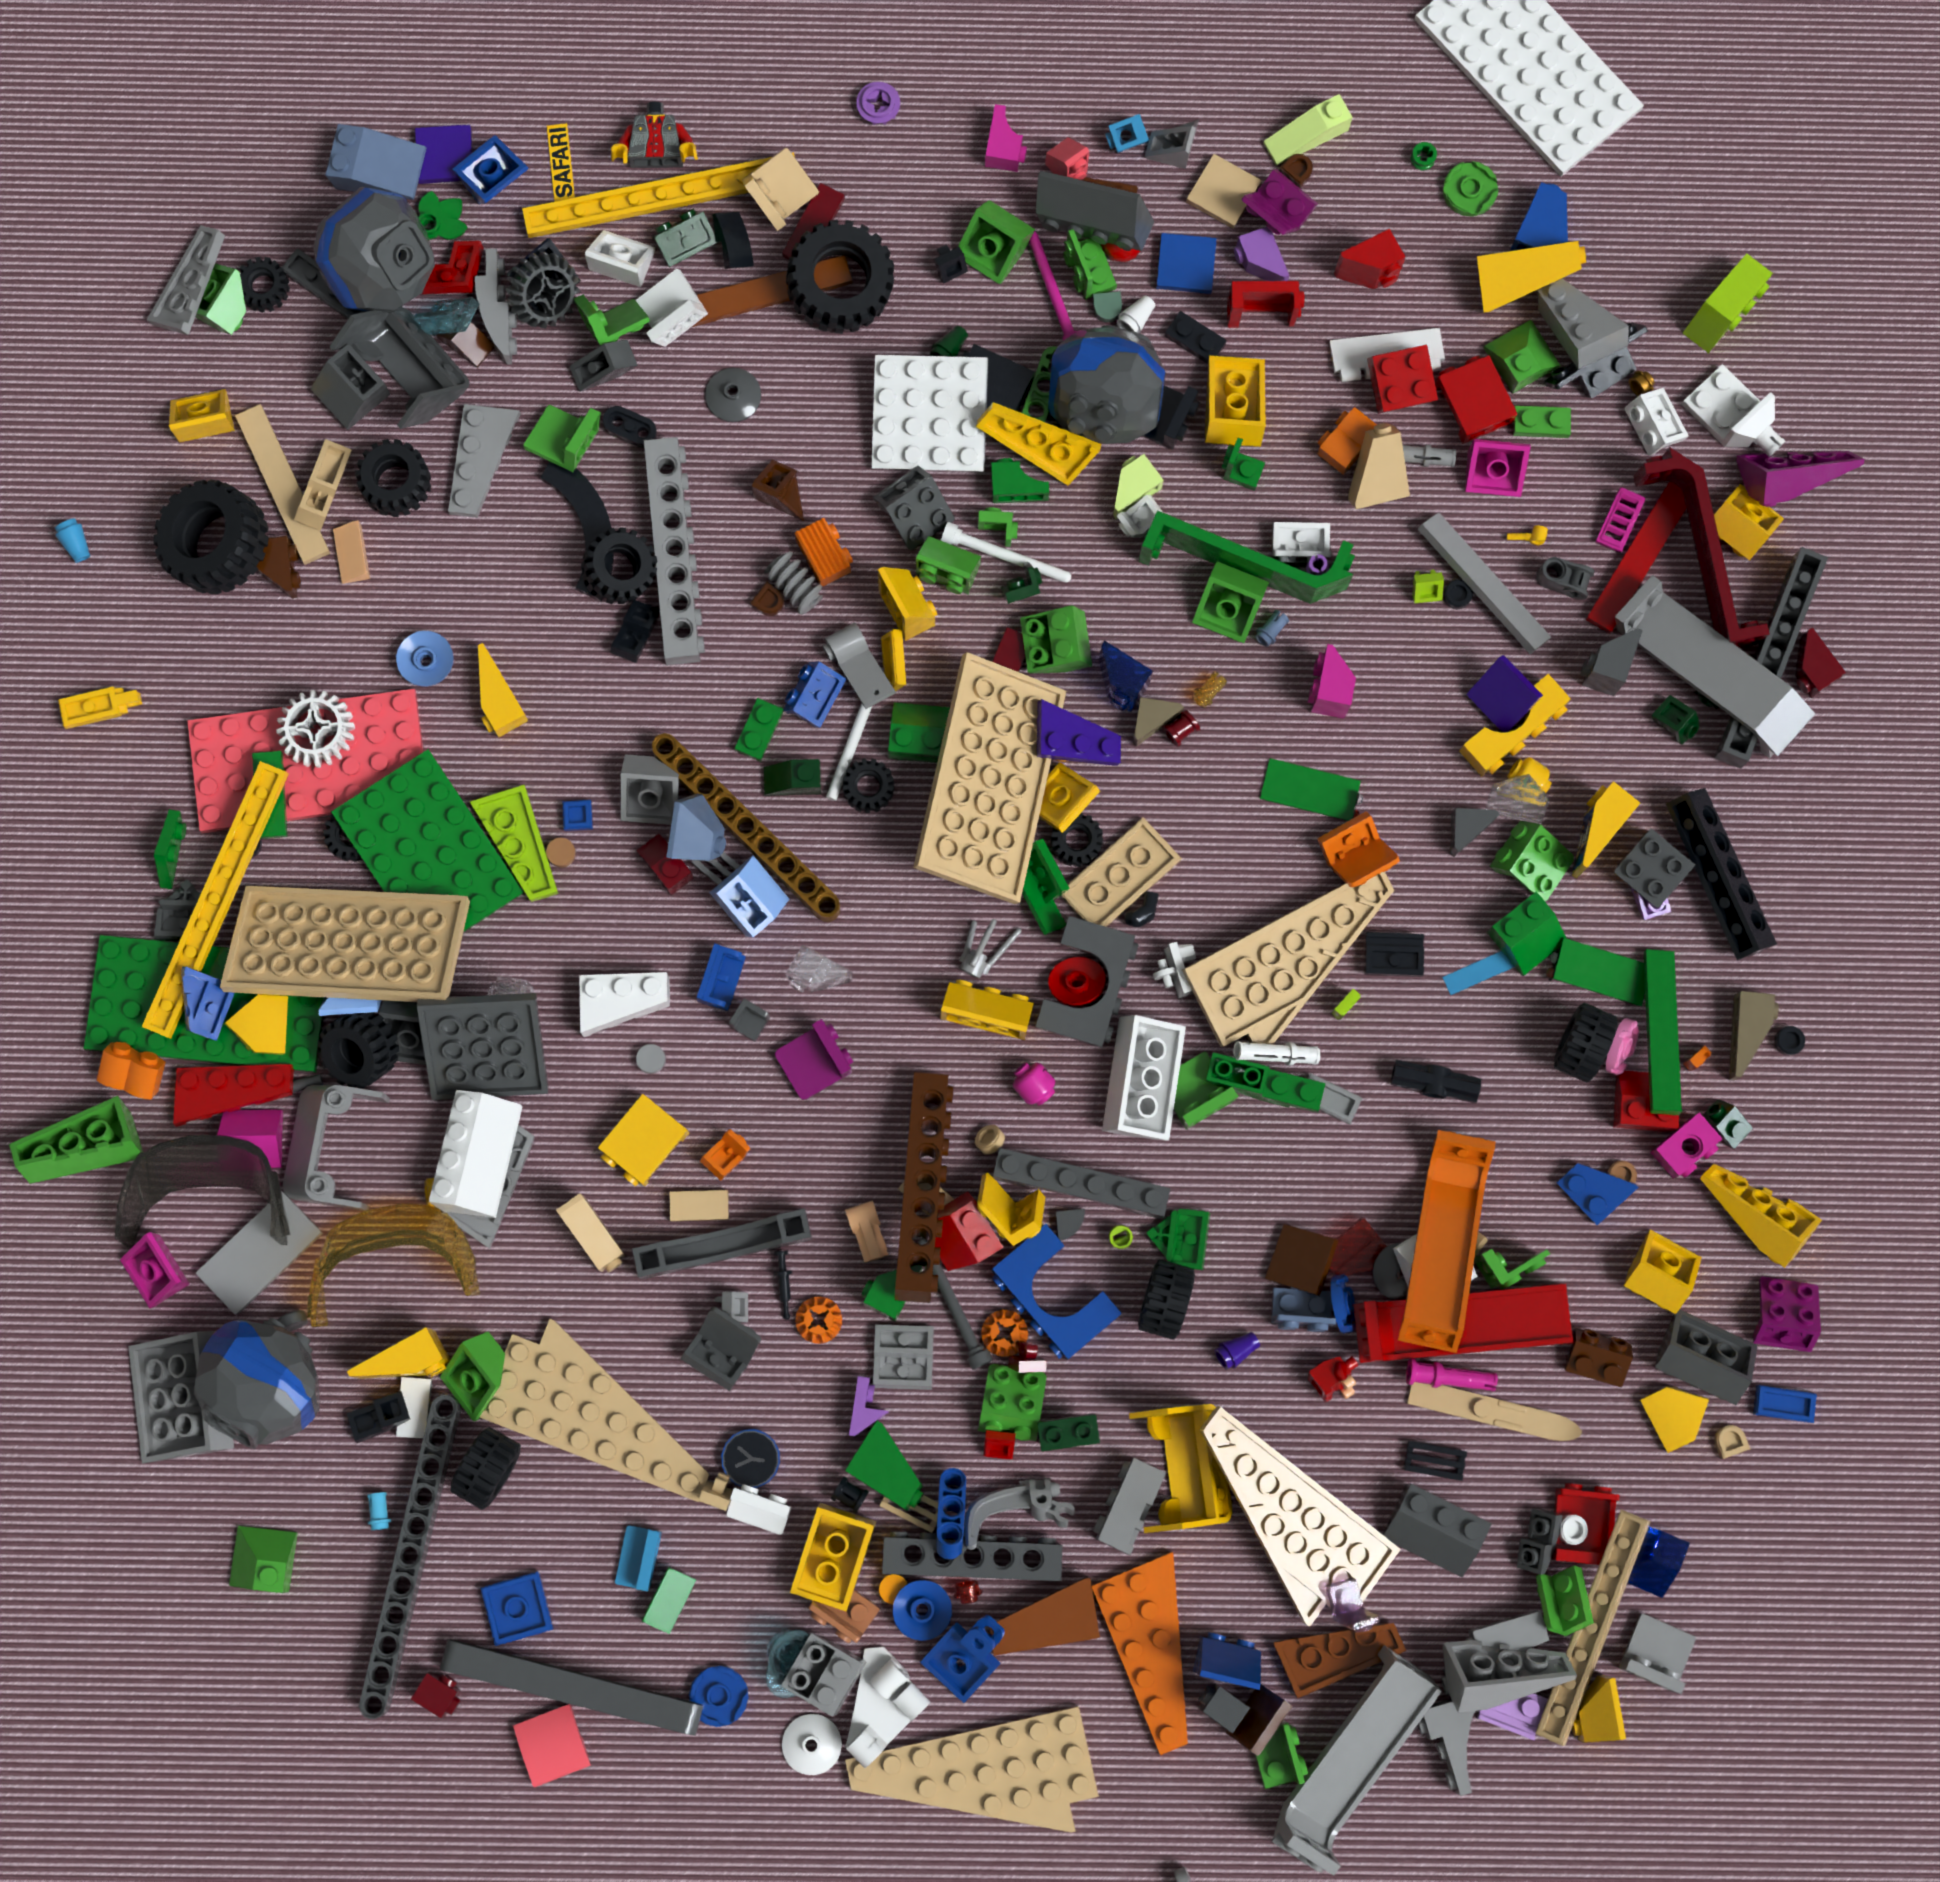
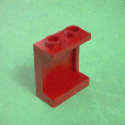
M1232 281L1227 298V328H1239L1242 312H1287L1288 327H1294L1296 319L1301 318V308H1304L1305 301L1304 291H1299V281Z
M1490 355L1483 358L1475 356L1467 360L1464 366L1457 369L1454 366L1446 368L1439 373L1440 376H1438L1435 383L1437 390L1442 389L1460 427L1458 436L1462 444L1512 424L1518 415Z
M1565 1483L1564 1489H1556L1554 1512L1563 1516L1570 1514L1582 1517L1587 1524L1588 1533L1585 1540L1577 1545L1565 1544L1558 1538L1551 1560L1600 1565L1615 1526L1616 1501L1620 1500V1495L1612 1494V1488L1594 1486V1492L1582 1491L1583 1485Z

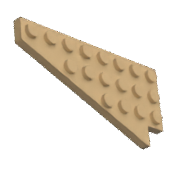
M1385 872L1372 877L1360 886L1349 887L1344 883L1182 969L1220 1047H1224L1245 1035L1250 1043H1275L1394 892Z
M549 1319L540 1344L514 1334L511 1335L505 1350L501 1385L480 1418L700 1502L698 1500L710 1474L556 1321Z
M1079 1706L883 1750L866 1768L854 1757L845 1759L851 1790L1070 1833L1076 1832L1070 1803L1099 1797Z

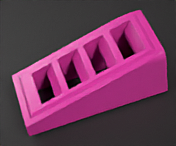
M1620 487L1615 494L1595 543L1621 553L1646 498ZM1618 510L1622 513H1625L1629 515L1630 518L1627 519L1623 516H1620L1616 514L1615 511ZM1610 522H1616L1620 525L1625 526L1626 528L1625 530H1623L1614 525H1611ZM1606 531L1620 536V541L1605 535Z

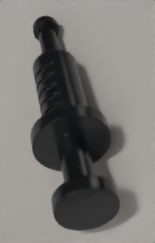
M788 1250L774 1252V1256H778L779 1271L773 1272V1275L777 1276L779 1300L783 1302V1318L785 1320L790 1318L788 1301L791 1299L789 1274H792V1270H786L785 1255L789 1254Z

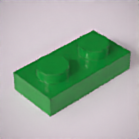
M757 698L734 748L735 752L761 762L784 709Z

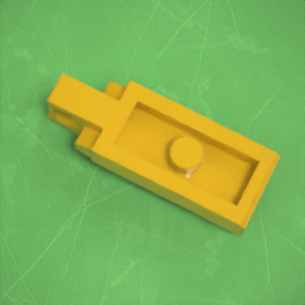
M114 686L58 700L65 729L120 717L128 713V708L143 704L141 694L137 690L124 692L123 688H115Z

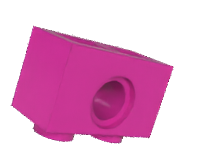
M1698 1112L1691 1116L1679 1129L1675 1130L1650 1153L1673 1179L1680 1175L1686 1178L1697 1168L1695 1165L1697 1160L1702 1156L1708 1159L1719 1149L1716 1144L1722 1140V1137ZM1684 1140L1693 1144L1694 1152L1692 1155H1688L1683 1151L1682 1143Z

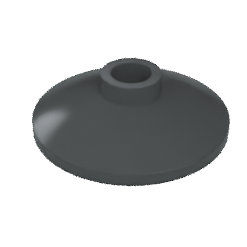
M727 368L716 373L708 382L705 392L706 403L710 411L717 418L726 422H740L751 417L758 409L761 402L760 385L756 378L748 371L740 368ZM730 388L738 390L736 395H729L727 392Z
M1402 1242L1385 1247L1377 1255L1372 1270L1373 1280L1377 1289L1384 1296L1396 1301L1406 1300L1408 1292L1405 1278L1400 1276L1401 1268L1393 1250L1394 1247Z

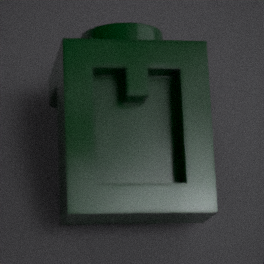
M1029 562L1023 563L1027 579L1023 580L1022 577L1014 578L1007 581V585L1000 587L1003 598L1008 604L1040 594L1038 585L1042 584V578L1037 567L1033 568Z
M1671 695L1652 714L1653 721L1675 734L1677 742L1681 745L1688 738H1693L1700 726L1697 712Z

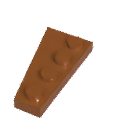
M1393 1622L1272 1642L1297 1699L1382 1662L1377 1654L1384 1645L1397 1654L1406 1651Z

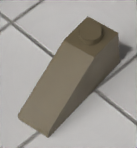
M1740 991L1734 995L1729 1080L1735 1081L1742 1077L1773 1025L1774 1020L1777 1019L1779 1005L1775 1002V994Z

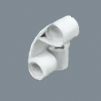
M884 1646L864 1649L863 1660L867 1663L860 1674L854 1712L845 1747L864 1768L870 1765L900 1731L930 1704V1701L909 1680L910 1676L905 1668Z

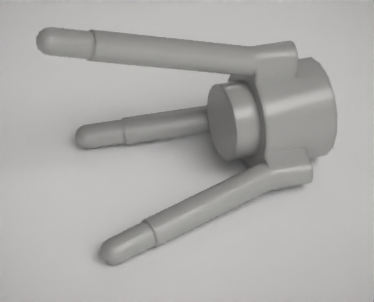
M996 919L991 920L977 950L972 949L970 952L977 922L975 920L972 921L964 951L959 959L962 962L959 969L980 979L982 973L987 975L993 964L1021 933V928H1017L986 963L987 956L982 954L997 921Z

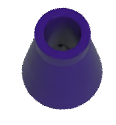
M1250 1332L1219 1343V1347L1215 1349V1355L1224 1369L1227 1370L1231 1367L1235 1369L1254 1350L1260 1347V1343L1256 1335Z

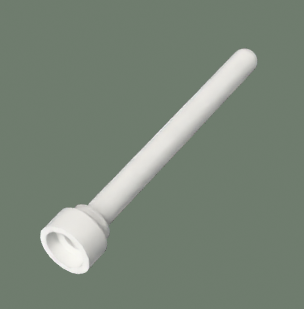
M950 522L946 524L941 538L943 542L955 546L961 544L1024 567L1023 563L1029 562L1033 568H1038L1040 574L1065 583L1071 580V574L1065 570L962 533L963 530L958 529L956 524Z

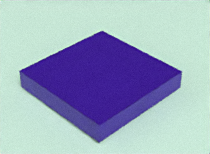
M471 125L415 128L416 144L427 148L418 183L460 181L452 169L473 153Z
M1504 655L1495 661L1466 694L1503 733L1510 732L1543 696Z

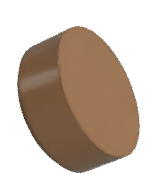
M556 838L548 844L546 855L551 864L563 868L573 863L576 857V850L570 840Z
M1617 1161L1611 1164L1606 1172L1633 1183L1637 1179L1635 1167L1627 1161Z

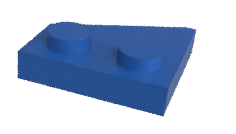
M1579 1162L1557 1181V1184L1596 1225L1600 1224L1639 1188L1636 1183L1620 1179L1612 1174L1593 1169Z

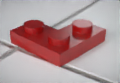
M454 241L449 264H435L421 294L472 293L475 276H477L484 250L481 241Z

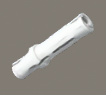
M1237 1041L1234 1045L1233 1055L1236 1060L1284 1062L1285 1065L1290 1066L1295 1063L1317 1065L1320 1060V1049L1318 1046H1296L1293 1042L1278 1045Z

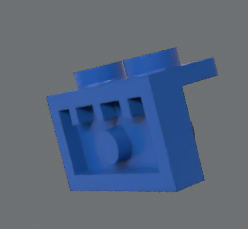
M820 661L809 662L801 668L796 687L792 688L785 698L786 705L784 711L788 714H795L815 728H820L842 689L846 678Z

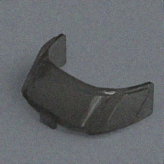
M187 1135L159 1143L146 1152H140L127 1173L117 1203L115 1239L127 1248H132L135 1245L142 1222L153 1205L170 1192L197 1187H239L255 1191L271 1205L270 1236L280 1245H287L288 1243L287 1235L291 1234L289 1220L277 1172L272 1171L268 1158L262 1149L249 1141L218 1135Z

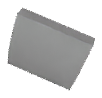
M875 1324L873 1385H875V1388L932 1390L934 1326Z

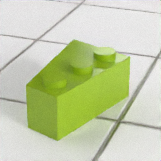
M1746 253L1704 302L1683 334L1707 353H1710L1728 330L1733 332L1743 319L1740 315L1743 313L1746 316L1757 302L1753 299L1757 297L1760 300L1770 287L1767 281L1773 273Z

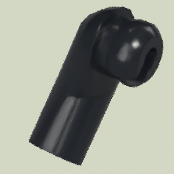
M1146 891L1142 907L1134 911L1129 910L1124 917L1125 923L1128 926L1140 928L1151 922L1155 917L1159 894Z

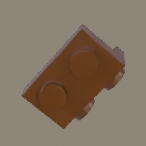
M1576 1328L1573 1334L1574 1342L1565 1363V1371L1622 1388L1633 1359L1632 1345L1622 1338H1608L1591 1329L1581 1330Z

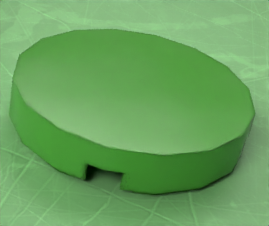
M1474 161L1471 163L1462 162L1454 166L1447 174L1443 183V196L1447 205L1454 212L1462 216L1474 217L1484 214L1493 206L1498 196V181L1496 175L1488 166Z

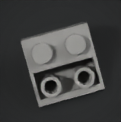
M811 1633L781 1686L833 1717L840 1711L867 1662L845 1648Z

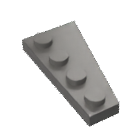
M202 225L199 227L148 316L147 321L154 326L189 335L224 241L225 235L218 229Z
M464 404L448 509L450 515L478 518L491 487L493 476L501 463L503 452L512 437L513 428L521 415L520 410Z
M518 1125L496 1218L443 1212L442 1216L491 1249L535 1136Z

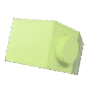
M1338 94L1314 106L1264 140L1263 144L1275 165L1278 166L1286 162L1292 155L1302 154L1349 131L1353 117L1342 97Z

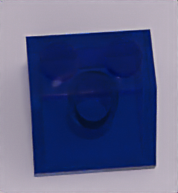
M1104 641L1101 645L1099 663L1107 698L1111 700L1110 703L1115 708L1121 711L1126 709L1132 712L1140 697L1148 688L1153 670Z

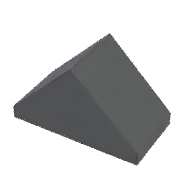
M1455 808L1451 813L1450 854L1455 857L1497 819L1500 815L1498 811Z

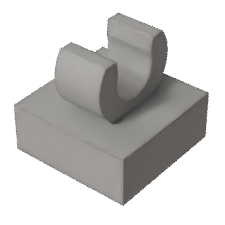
M722 1292V1296L715 1298V1302L722 1303V1310L729 1313L732 1318L740 1323H748V1293Z

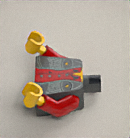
M655 101L647 104V115L635 116L634 123L628 125L617 144L611 147V161L614 162L616 158H623V163H627L629 158L631 168L683 167L686 157L692 156L695 160H698L696 146L684 126L680 123H675L674 115H664L663 103Z

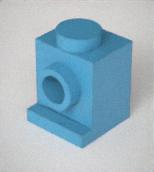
M1140 114L1109 125L1110 132L1105 134L1110 150L1116 148L1117 153L1149 142ZM1123 130H1128L1131 133V138L1127 141L1121 139L1120 134Z

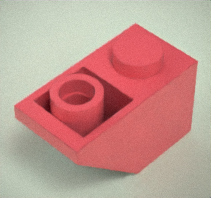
M1067 137L1046 153L1045 164L1053 174L1083 180L1087 176L1090 151L1086 146Z

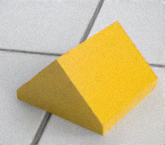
M226 389L170 401L169 427L179 443L235 431Z

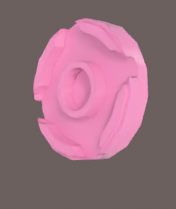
M1625 1018L1619 1024L1606 1058V1071L1608 1073L1620 1075L1627 1068V1064L1623 1062L1627 1057L1630 1058L1635 1051L1639 1036L1637 1021Z

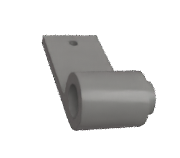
M855 622L824 638L826 644L822 648L830 661L835 659L865 709L896 693L870 652L866 640Z

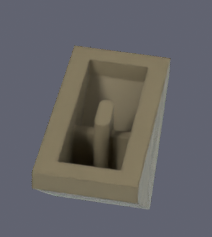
M1140 697L1133 738L1134 745L1137 747L1161 730L1165 724H1169L1179 717L1184 709L1181 703Z

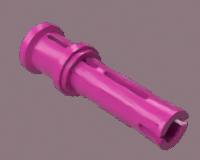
M1410 1358L1406 1368V1383L1408 1385H1413L1416 1382L1430 1384L1432 1388H1437L1441 1385H1451L1495 1392L1498 1382L1497 1373L1443 1367V1364L1436 1361L1433 1364L1416 1362V1359Z

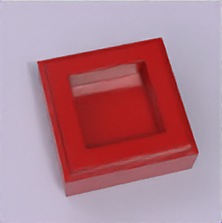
M986 1430L983 1456L1013 1459L1016 1433Z

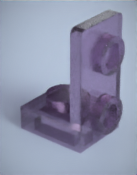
M1352 1577L1325 1586L1334 1621L1351 1630H1355V1632L1368 1631L1372 1629V1624L1380 1622L1379 1615L1363 1607L1357 1579Z

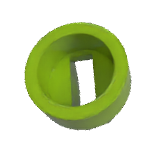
M1116 1225L1111 1228L1109 1241L1114 1247L1124 1249L1132 1243L1133 1234L1127 1226ZM1126 1231L1127 1235L1115 1240L1113 1239L1114 1235Z

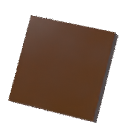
M1284 1224L1265 1279L1320 1296L1339 1241Z
M1262 1684L1260 1685V1690L1255 1689L1245 1703L1250 1709L1233 1733L1228 1730L1226 1731V1734L1257 1756L1261 1754L1292 1708L1291 1704Z

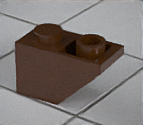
M287 536L268 538V546L264 547L263 550L266 553L263 562L259 561L256 567L264 578L292 599L298 598L297 589L301 588V579L299 572H295L294 562L298 561L296 544L292 545Z

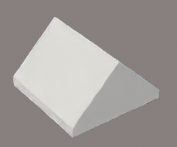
M603 230L586 250L585 258L590 271L641 288L655 253V247Z

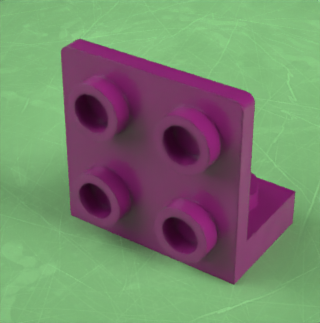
M1277 169L1270 173L1257 192L1246 194L1241 199L1246 204V210L1255 217L1261 216L1268 222L1266 224L1268 229L1277 235L1298 231L1318 205L1317 202Z
M1762 1276L1759 1280L1761 1318L1753 1332V1343L1812 1352L1821 1334L1818 1285Z

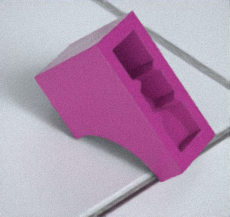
M995 104L985 155V167L1018 172L1019 162H1025L1027 146H1022L1023 135L1016 134L1010 128L1005 114L1006 106Z

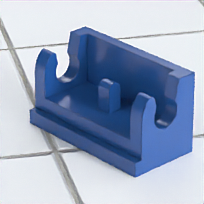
M714 943L696 997L697 1001L729 1012L746 956L742 955L739 951Z

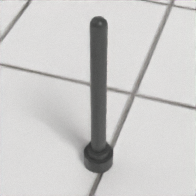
M921 1238L918 1244L923 1245L928 1241L925 1238ZM940 1263L939 1265H933V1275H938L939 1290L969 1349L967 1361L971 1369L975 1370L993 1361L989 1350H985L983 1345H979Z

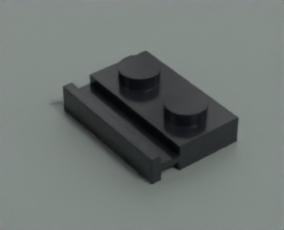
M1366 932L1365 975L1424 976V934Z

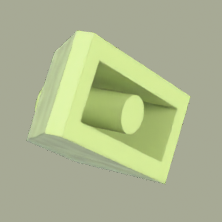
M1145 454L1138 458L1133 456L1122 464L1123 468L1120 472L1113 512L1115 519H1118L1117 514L1126 512L1144 496H1152L1162 489L1164 480Z

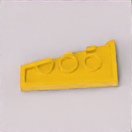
M994 402L981 415L976 424L977 428L1067 486L1100 452L1102 445Z

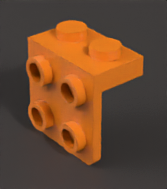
M1367 811L1317 838L1327 865L1349 887L1365 884L1372 877L1381 872L1388 871L1400 861L1398 854L1380 839L1372 816Z

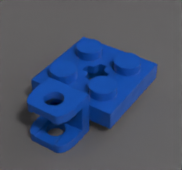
M990 1615L981 1617L968 1632L956 1622L920 1663L958 1699L965 1703L1001 1664L991 1654V1651L1002 1640L1005 1630ZM986 1626H989L993 1629V1635H990L986 1632ZM957 1658L962 1659L965 1665L960 1667L956 1663L958 1661Z

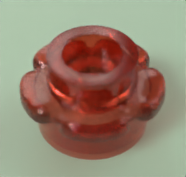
M977 1580L962 1581L955 1584L956 1594H954V1598L960 1599L962 1604L974 1603L978 1601V1596L983 1593V1590L979 1588Z

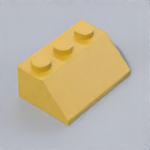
M956 980V983L949 982L941 1009V1020L1025 1040L1034 1004L1028 1002V997L1019 994H1012V997L1000 995L1001 991L992 987H984V990L972 988L973 984L964 980Z

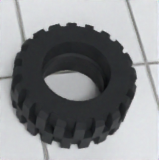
M837 219L829 220L828 226H823L822 223L815 225L811 233L806 231L801 236L800 242L795 244L789 258L786 274L789 299L794 301L796 312L805 315L807 323L812 325L813 322L819 324V330L825 332L827 327L834 328V333L843 334L844 329L855 332L859 330L861 325L867 327L873 323L876 316L879 317L884 311L894 284V263L889 259L891 253L888 247H882L881 245L882 238L877 233L871 236L868 233L869 227L863 224L860 228L854 227V221L846 220L845 225H838ZM832 255H845L855 260L866 274V285L863 291L847 299H839L827 295L818 287L814 280V270L817 263Z
M213 479L208 480V482L205 480L196 481L194 486L188 484L181 488L179 494L174 493L169 498L170 503L167 507L163 506L160 511L162 514L160 520H156L155 529L157 534L154 535V545L158 547L155 549L157 559L161 561V566L167 573L190 588L201 593L208 592L209 594H220L221 590L225 593L235 589L234 585H243L248 581L247 577L250 574H255L258 570L257 564L259 561L263 562L266 553L263 550L264 547L268 546L269 537L265 535L268 532L267 521L264 520V513L254 500L226 482L222 483L219 480ZM224 517L225 531L221 542L211 553L198 557L197 545L201 533L209 523L217 518Z

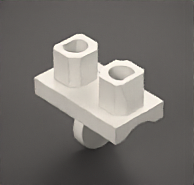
M1177 942L1170 943L1164 949L1166 959L1157 961L1160 971L1153 973L1154 980L1163 979L1165 988L1175 985L1178 998L1188 996L1192 989L1182 969L1185 968L1184 963L1196 959V954L1192 944L1178 946Z

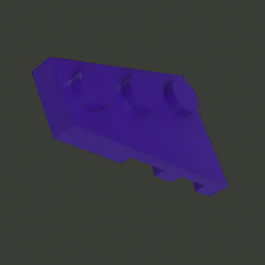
M1043 699L1038 701L1037 757L1117 766L1121 763L1120 735Z

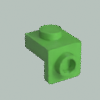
M994 507L986 508L985 511L979 510L978 530L1006 531L1005 547H1011V539H1017L1018 522H1012L1013 512H1001V509Z

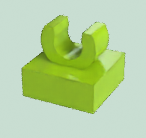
M1434 569L1430 570V574H1420L1419 571L1415 572L1412 592L1414 603L1442 601L1444 586L1442 572L1436 573Z

